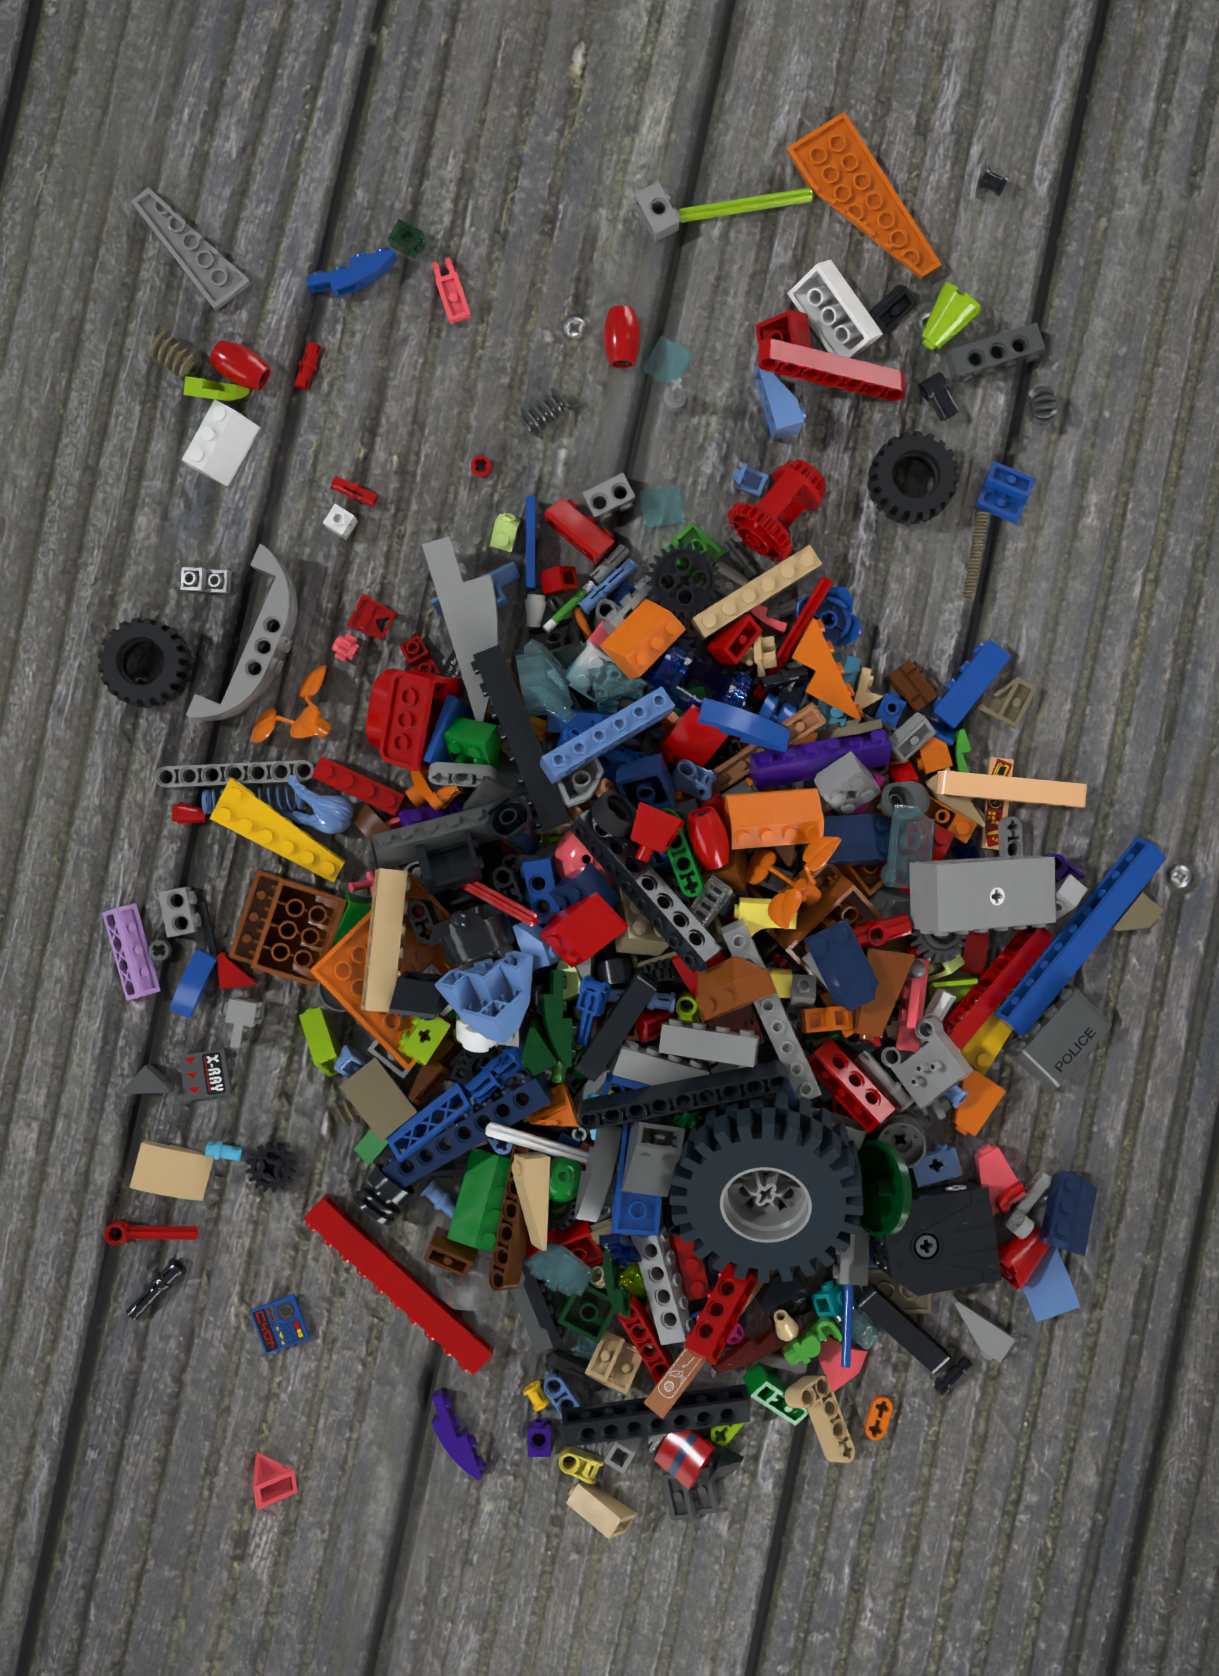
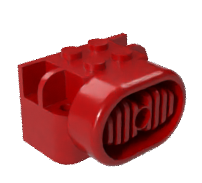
M396 668L387 669L378 676L370 695L366 720V736L369 743L374 748L379 749L380 757L383 761L412 771L429 770L430 764L423 761L425 752L446 696L450 695L459 700L463 678L444 677L442 674L423 670L403 671Z

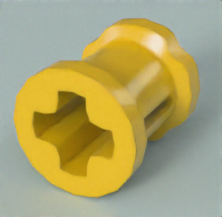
M540 1380L530 1383L522 1391L533 1403L535 1412L545 1408L551 1402L540 1386Z

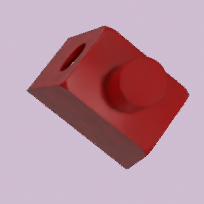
M640 802L630 840L641 844L635 858L648 863L654 850L665 854L685 821Z

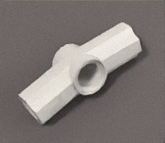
M937 987L923 1012V1019L932 1016L942 1022L956 995L942 987ZM926 1025L927 1032L932 1034V1027ZM920 1039L919 1049L925 1044L927 1040Z

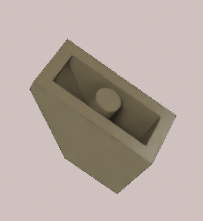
M1139 892L1131 905L1127 907L1110 930L1124 931L1154 927L1160 921V914L1164 910L1144 893Z

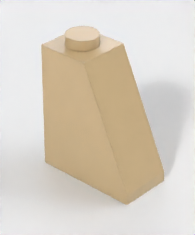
M586 1482L574 1484L568 1493L570 1497L566 1504L608 1539L625 1533L637 1514L631 1508Z

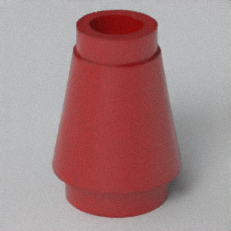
M183 802L173 804L172 822H177V824L205 822L206 814L203 812V808Z

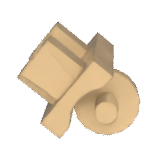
M760 633L754 641V647L751 646L740 660L748 666L756 663L758 677L765 676V669L777 667L774 636L762 638Z

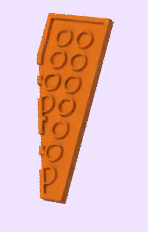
M845 111L787 147V154L808 187L919 279L922 280L942 266Z

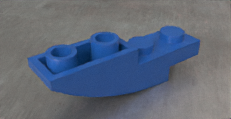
M380 248L375 253L370 254L358 253L354 257L349 258V268L340 266L326 273L323 271L314 272L311 276L306 277L307 285L311 293L332 289L335 297L343 296L360 290L380 278L397 262L394 249Z

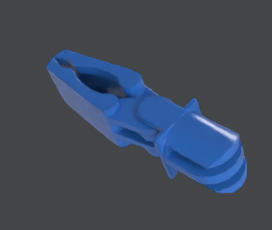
M525 1037L519 1047L504 1045L502 1047L503 1052L484 1067L480 1066L482 1071L465 1085V1088L470 1091V1094L478 1104L482 1103L497 1088L502 1090V1086L515 1072L525 1069L521 1062Z

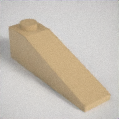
M541 1152L514 1154L512 1173L531 1244L545 1251L547 1250L550 1157Z

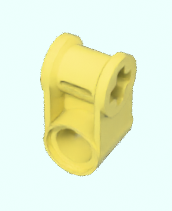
M574 1446L562 1447L559 1451L560 1469L564 1473L577 1477L586 1483L595 1484L598 1469L604 1464L603 1459L594 1453L586 1452ZM567 1456L575 1458L571 1463H567L563 1459Z

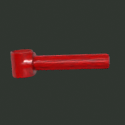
M117 1219L106 1228L104 1238L110 1245L129 1243L130 1239L196 1240L199 1229L198 1226L131 1225L130 1222ZM112 1228H119L122 1231V1236H115Z

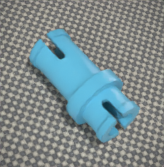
M208 1141L205 1156H212L215 1160L223 1158L240 1162L243 1147L225 1145L221 1141L217 1143Z

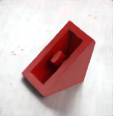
M221 952L217 956L220 989L254 986L260 982L236 960L229 958V954L226 952Z

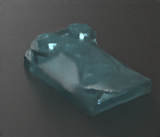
M895 805L891 822L887 864L881 871V880L886 887L910 888L909 862L932 861L935 819L927 817L918 806Z

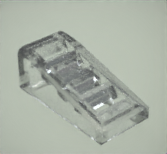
M712 875L704 885L701 894L697 896L689 908V911L706 929L731 896L733 890ZM717 887L722 891V893L719 895L713 890V888ZM710 894L717 900L715 903H713L706 897ZM704 902L711 907V910H706L701 904ZM697 910L706 916L704 920L695 914Z

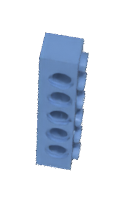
M661 686L542 756L540 767L550 782L554 784L669 716L675 705Z

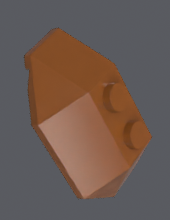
M734 956L698 973L695 1001L701 1022L709 1023L777 993L768 969Z

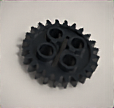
M682 542L678 543L677 549H675L673 544H670L669 552L664 548L660 549L662 557L654 555L656 564H648L653 571L645 573V575L651 577V581L645 582V585L652 587V589L647 591V594L655 595L651 601H659V606L666 607L669 611H674L676 618H678L680 612H682L683 618L688 617V612L695 617L697 615L696 609L703 612L705 610L704 604L712 606L709 598H717L713 589L720 588L719 585L715 584V580L721 579V576L714 575V572L719 567L711 566L715 559H706L708 551L700 554L701 546H697L692 550V543H688L685 549ZM680 557L687 561V567L683 571L679 570L676 566V561ZM696 564V569L685 580L687 585H680L674 595L669 597V593L680 583L678 577L685 576L691 567ZM696 573H701L704 576V583L701 586L694 583ZM664 575H668L672 579V585L667 589L661 585V579ZM683 590L687 591L690 596L685 604L681 603L678 598L679 593Z

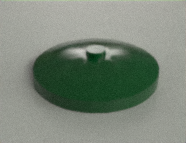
M884 1140L865 1141L858 1150V1160L861 1161L863 1215H860V1226L867 1233L876 1237L891 1236L903 1228L910 1213L912 1189L909 1172L901 1154L892 1144Z

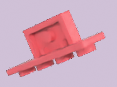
M914 958V960H920L924 963L926 971L921 978H912L907 975L901 989L899 1016L897 1017L896 1048L898 1050L917 1052L920 1047V1038L916 1035L915 1029L916 1024L923 1020L929 960Z

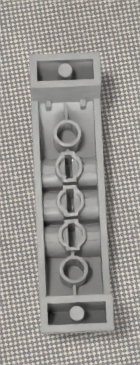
M261 544L257 548L251 566L260 574L275 580L222 703L218 704L195 694L186 713L191 718L200 721L223 720L236 716L252 707L267 691L275 674L280 673L283 667L282 658L285 653L289 652L293 641L291 637L295 629L298 613L295 587L281 561ZM280 625L279 630L274 632L276 626ZM271 646L270 651L265 653L267 647ZM261 667V672L257 675L256 672Z

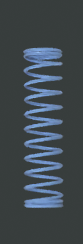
M287 786L285 787V806L282 809L279 800V787H276L277 801L274 810L279 805V808L284 811L288 804L290 810L293 811L296 803L299 810L304 809L305 801L296 792L294 806L291 808ZM258 787V798L261 800V788ZM267 787V803L272 806L270 802V788ZM204 789L202 792V808L205 814H211L216 807L214 789L212 790V800L208 789Z

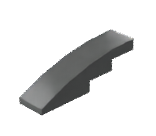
M609 1126L596 1130L594 1147H589L586 1171H581L574 1219L597 1223L612 1179L622 1133L621 1127Z

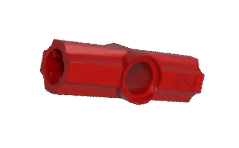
M906 913L879 921H867L862 926L852 928L861 948L871 945L880 946L888 940L912 934L911 923ZM875 928H878V935L874 938H871V931Z

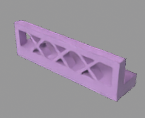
M137 904L117 907L103 912L104 922L126 1001L161 991L152 958L149 954V947ZM131 983L133 984L135 994H133Z

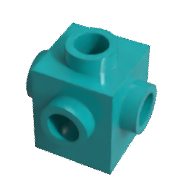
M834 1281L822 1283L820 1285L821 1288L811 1295L818 1317H837L842 1315L844 1308L843 1284L834 1283Z

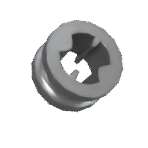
M156 940L149 947V954L155 960H165L172 953L171 944L166 940ZM164 945L165 949L163 950H166L165 954L157 955L156 951L158 950H155L156 946Z

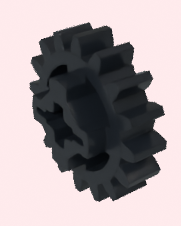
M268 1141L265 1144V1148L260 1144L257 1146V1151L253 1150L250 1153L253 1159L246 1161L248 1165H251L246 1170V1173H252L249 1182L255 1180L257 1182L255 1184L256 1189L262 1185L263 1192L271 1188L272 1192L275 1193L278 1186L283 1190L286 1187L285 1182L290 1184L293 1181L290 1175L296 1174L297 1171L292 1169V1167L297 1164V1161H291L294 1153L288 1154L286 1152L288 1149L287 1145L281 1149L280 1142H276L272 1146L271 1142ZM271 1152L279 1154L280 1157L272 1155ZM258 1159L261 1162L259 1170H257ZM274 1164L275 1168L269 1170L267 1166ZM286 1164V1172L283 1176L282 1167ZM263 1177L269 1178L271 1181H267Z

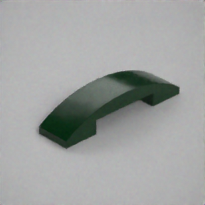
M619 1236L606 1242L603 1258L604 1281L607 1294L616 1312L625 1319H630V1295L621 1289L619 1253L621 1249H628V1236L623 1238Z

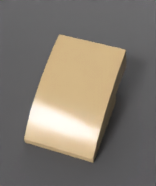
M145 1140L141 1143L129 1188L164 1196L203 1201L214 1157L205 1156L203 1152L172 1144L168 1146Z

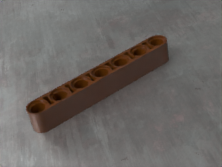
M539 1130L523 1131L532 1135L545 1138L543 1133ZM513 1144L489 1274V1284L494 1291L515 1289L519 1285L528 1239V1229L513 1178L512 1163L514 1162V1154L539 1151Z

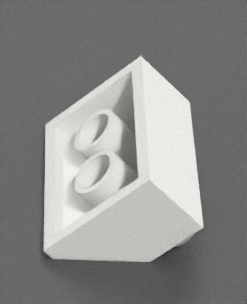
M214 399L182 461L194 470L229 487L260 427L234 409Z

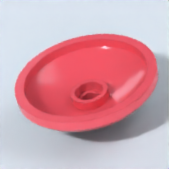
M571 830L567 831L560 839L555 851V867L560 879L562 880L566 875L586 865L583 857L589 855L591 857L590 862L611 886L614 880L606 873L604 868L590 854L580 840L575 837Z

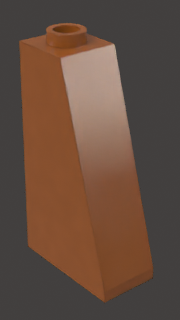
M870 948L863 949L879 984L876 989L875 1000L856 1008L853 1033L860 1034L859 1039L874 1041V1036H882L915 957L913 954Z

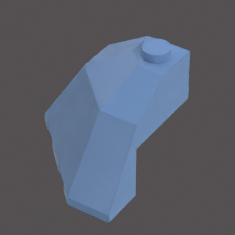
M518 951L505 953L504 958L496 961L488 958L473 963V968L463 971L460 970V967L452 969L435 983L437 990L467 1025L486 1039L503 1044L520 1028L530 1004L533 956Z

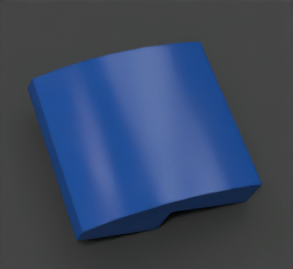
M994 461L974 507L1017 524L1036 479Z

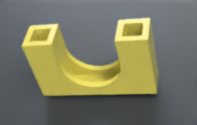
M739 897V904H734V918L738 920L744 919L751 936L765 928H781L768 915V906L772 899ZM797 912L790 922L789 929H796ZM766 968L770 972L779 998H791L793 978L791 969Z

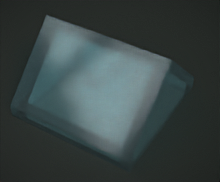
M615 663L588 669L597 711L616 709L621 696L635 699L643 697V689L639 677L629 680Z

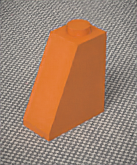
M973 1069L974 1072L960 1082L959 1088L963 1091H968L969 1094L958 1108H953L951 1119L957 1124L955 1129L965 1136L968 1133L973 1136L977 1135L1006 1092V1090L975 1069Z

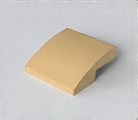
M605 1331L585 1374L626 1396L642 1358L635 1346L625 1342V1339Z

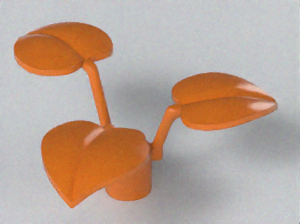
M322 665L312 670L303 679L299 688V696L305 697V701L309 706L303 710L299 718L292 721L276 716L277 711L274 708L268 709L257 719L253 727L251 742L259 743L265 740L273 731L277 721L292 725L290 736L293 738H306L314 735L324 738L329 733L331 723L321 717L322 712L311 701V696L315 695L322 685L327 665Z
M820 837L808 845L803 854V861L806 862L804 869L808 879L802 878L796 881V883L771 867L776 861V855L771 850H761L749 860L745 872V881L751 885L758 884L771 871L794 887L790 890L787 889L785 893L777 894L768 906V915L776 925L788 930L790 922L802 901L808 905H813L819 901L821 891L815 886L817 881L813 878L810 871L815 872L827 863L842 841L840 838Z

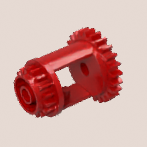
M799 459L787 461L785 465H780L774 470L773 479L775 484L757 505L751 503L744 504L742 501L740 503L736 502L727 513L728 523L733 525L731 528L738 532L736 535L750 549L756 551L757 554H762L764 558L768 557L772 562L775 560L779 563L790 556L793 547L791 546L792 542L787 530L804 509L809 511L817 510L822 504V497L826 492L823 488L825 481L819 471L809 463Z

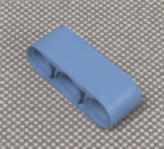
M550 1371L546 1375L544 1380L545 1394L561 1417V1409L584 1406L561 1372L552 1373ZM552 1380H557L561 1385L558 1388H552L548 1383ZM569 1399L574 1404L570 1407H565L561 1402Z

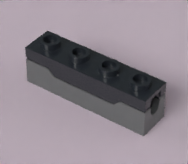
M525 1253L519 1285L515 1289L510 1290L534 1350L538 1354L562 1344V1336L565 1335L563 1326L556 1322L554 1317L556 1309L552 1300L548 1301L545 1295L548 1292L542 1279L539 1280L537 1272L526 1258Z

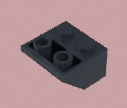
M405 971L397 980L389 1013L398 1014L399 1017L404 1018L415 1016L420 1017L422 1020L435 1019L449 1005L435 986V983L444 975Z
M795 1271L793 1281L782 1282L779 1273L770 1279L769 1283H764L755 1295L764 1313L774 1325V1314L778 1310H785L794 1320L800 1315L809 1313L814 1306L810 1293Z

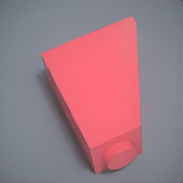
M986 1144L980 1147L978 1153L974 1155L976 1182L989 1187L992 1214L994 1215L999 1212L998 1207L995 1206V1199L1018 1180L999 1147L995 1144ZM1023 1192L1008 1203L1011 1205L1027 1195Z

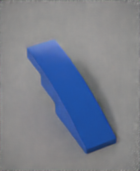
M703 698L698 723L717 727L720 733L740 737V742L786 753L789 729L749 711Z

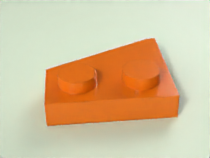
M565 1083L551 1088L555 1097L549 1104L528 1115L529 1122L533 1125L580 1126L568 1086Z

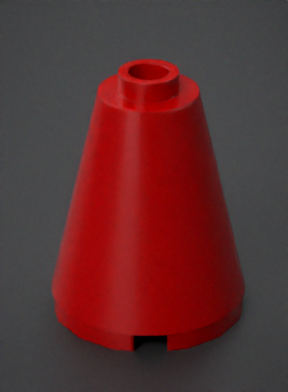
M1034 1226L1031 1233L1024 1239L1016 1236L997 1247L1000 1271L1002 1272L1001 1276L1016 1289L1025 1287L1050 1245L1039 1241L1042 1226L1040 1228Z

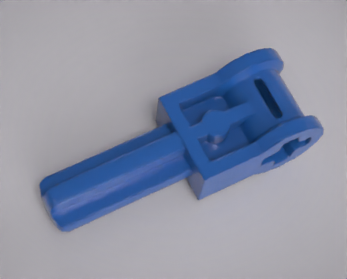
M586 975L581 981L579 987L580 994L576 1006L577 1009L582 1010L575 1042L582 1046L588 1045L595 1016L603 1015L606 1001L611 993L610 983L599 982L591 975Z

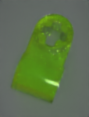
M626 1256L623 1263L625 1269L621 1274L620 1281L624 1284L629 1294H634L637 1297L647 1296L637 1256Z

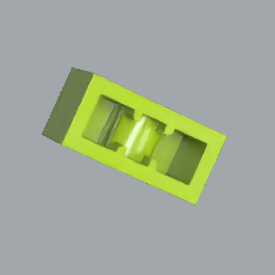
M414 1016L411 1022L414 1025L409 1032L405 1031L398 1042L401 1045L398 1050L419 1064L426 1065L451 1026L439 1016L433 1020H422L420 1017ZM419 1032H425L426 1040H420Z

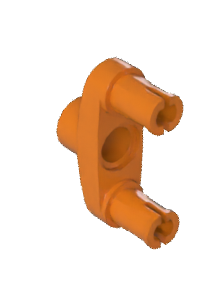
M411 770L414 785L405 791L417 808L427 801L435 811H439L445 806L446 802L458 793H461L458 786L449 785L435 792L428 781L429 770Z

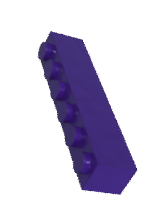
M881 729L789 746L786 753L775 750L751 753L749 775L757 790L815 779L817 773L850 751L867 769L889 765L892 743L885 730Z

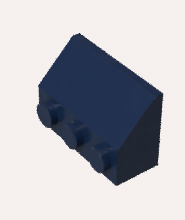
M1064 1170L1052 1175L1039 1239L1040 1242L1081 1256H1085L1097 1189L1085 1177Z

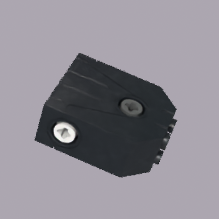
M966 1180L912 1190L911 1209L903 1228L891 1236L876 1237L869 1234L870 1240L874 1244L875 1252H872L874 1265L916 1296L1002 1280L989 1187L973 1180Z

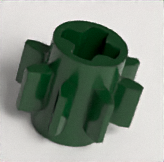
M702 1108L674 1113L676 1115L673 1121L682 1129L689 1127L694 1129L696 1123L699 1124L703 1118L699 1114Z

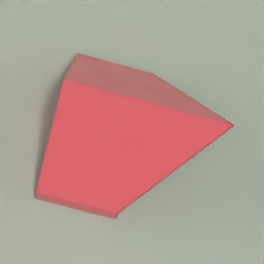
M829 1335L827 1337L828 1340L821 1341V1350L817 1357L830 1388L834 1392L860 1373L868 1351L851 1344L850 1368L841 1367L842 1341L839 1342L837 1338L834 1339L833 1336Z
M257 1451L253 1479L256 1509L259 1510L298 1493L294 1469Z

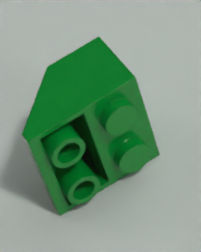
M456 717L444 733L451 763L490 765L497 769L502 743L497 730L498 726Z

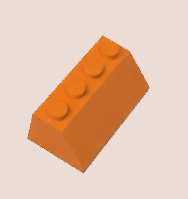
M809 788L725 795L724 825L729 838L730 848L733 850L805 844L823 837L824 817L818 789Z

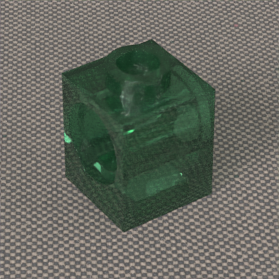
M398 219L388 237L392 248L413 259L416 258L418 253L421 254L426 246L423 231L401 219ZM407 237L414 238L413 242L409 244L403 241Z

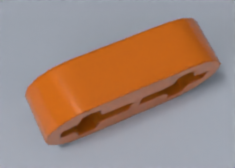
M878 1394L872 1398L864 1422L866 1435L872 1440H880L884 1437L893 1411L890 1399L884 1394ZM884 1401L887 1408H882L879 1415V1409L876 1405ZM876 1420H878L880 1430H875V1433H872L870 1426H875Z

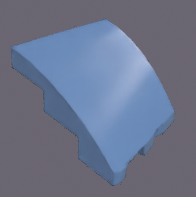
M1050 1245L1027 1284L1021 1289L1022 1294L1027 1298L1036 1322L1080 1307L1058 1249Z

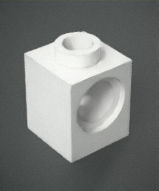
M334 504L323 521L327 529L347 540L358 523L354 515L337 504Z

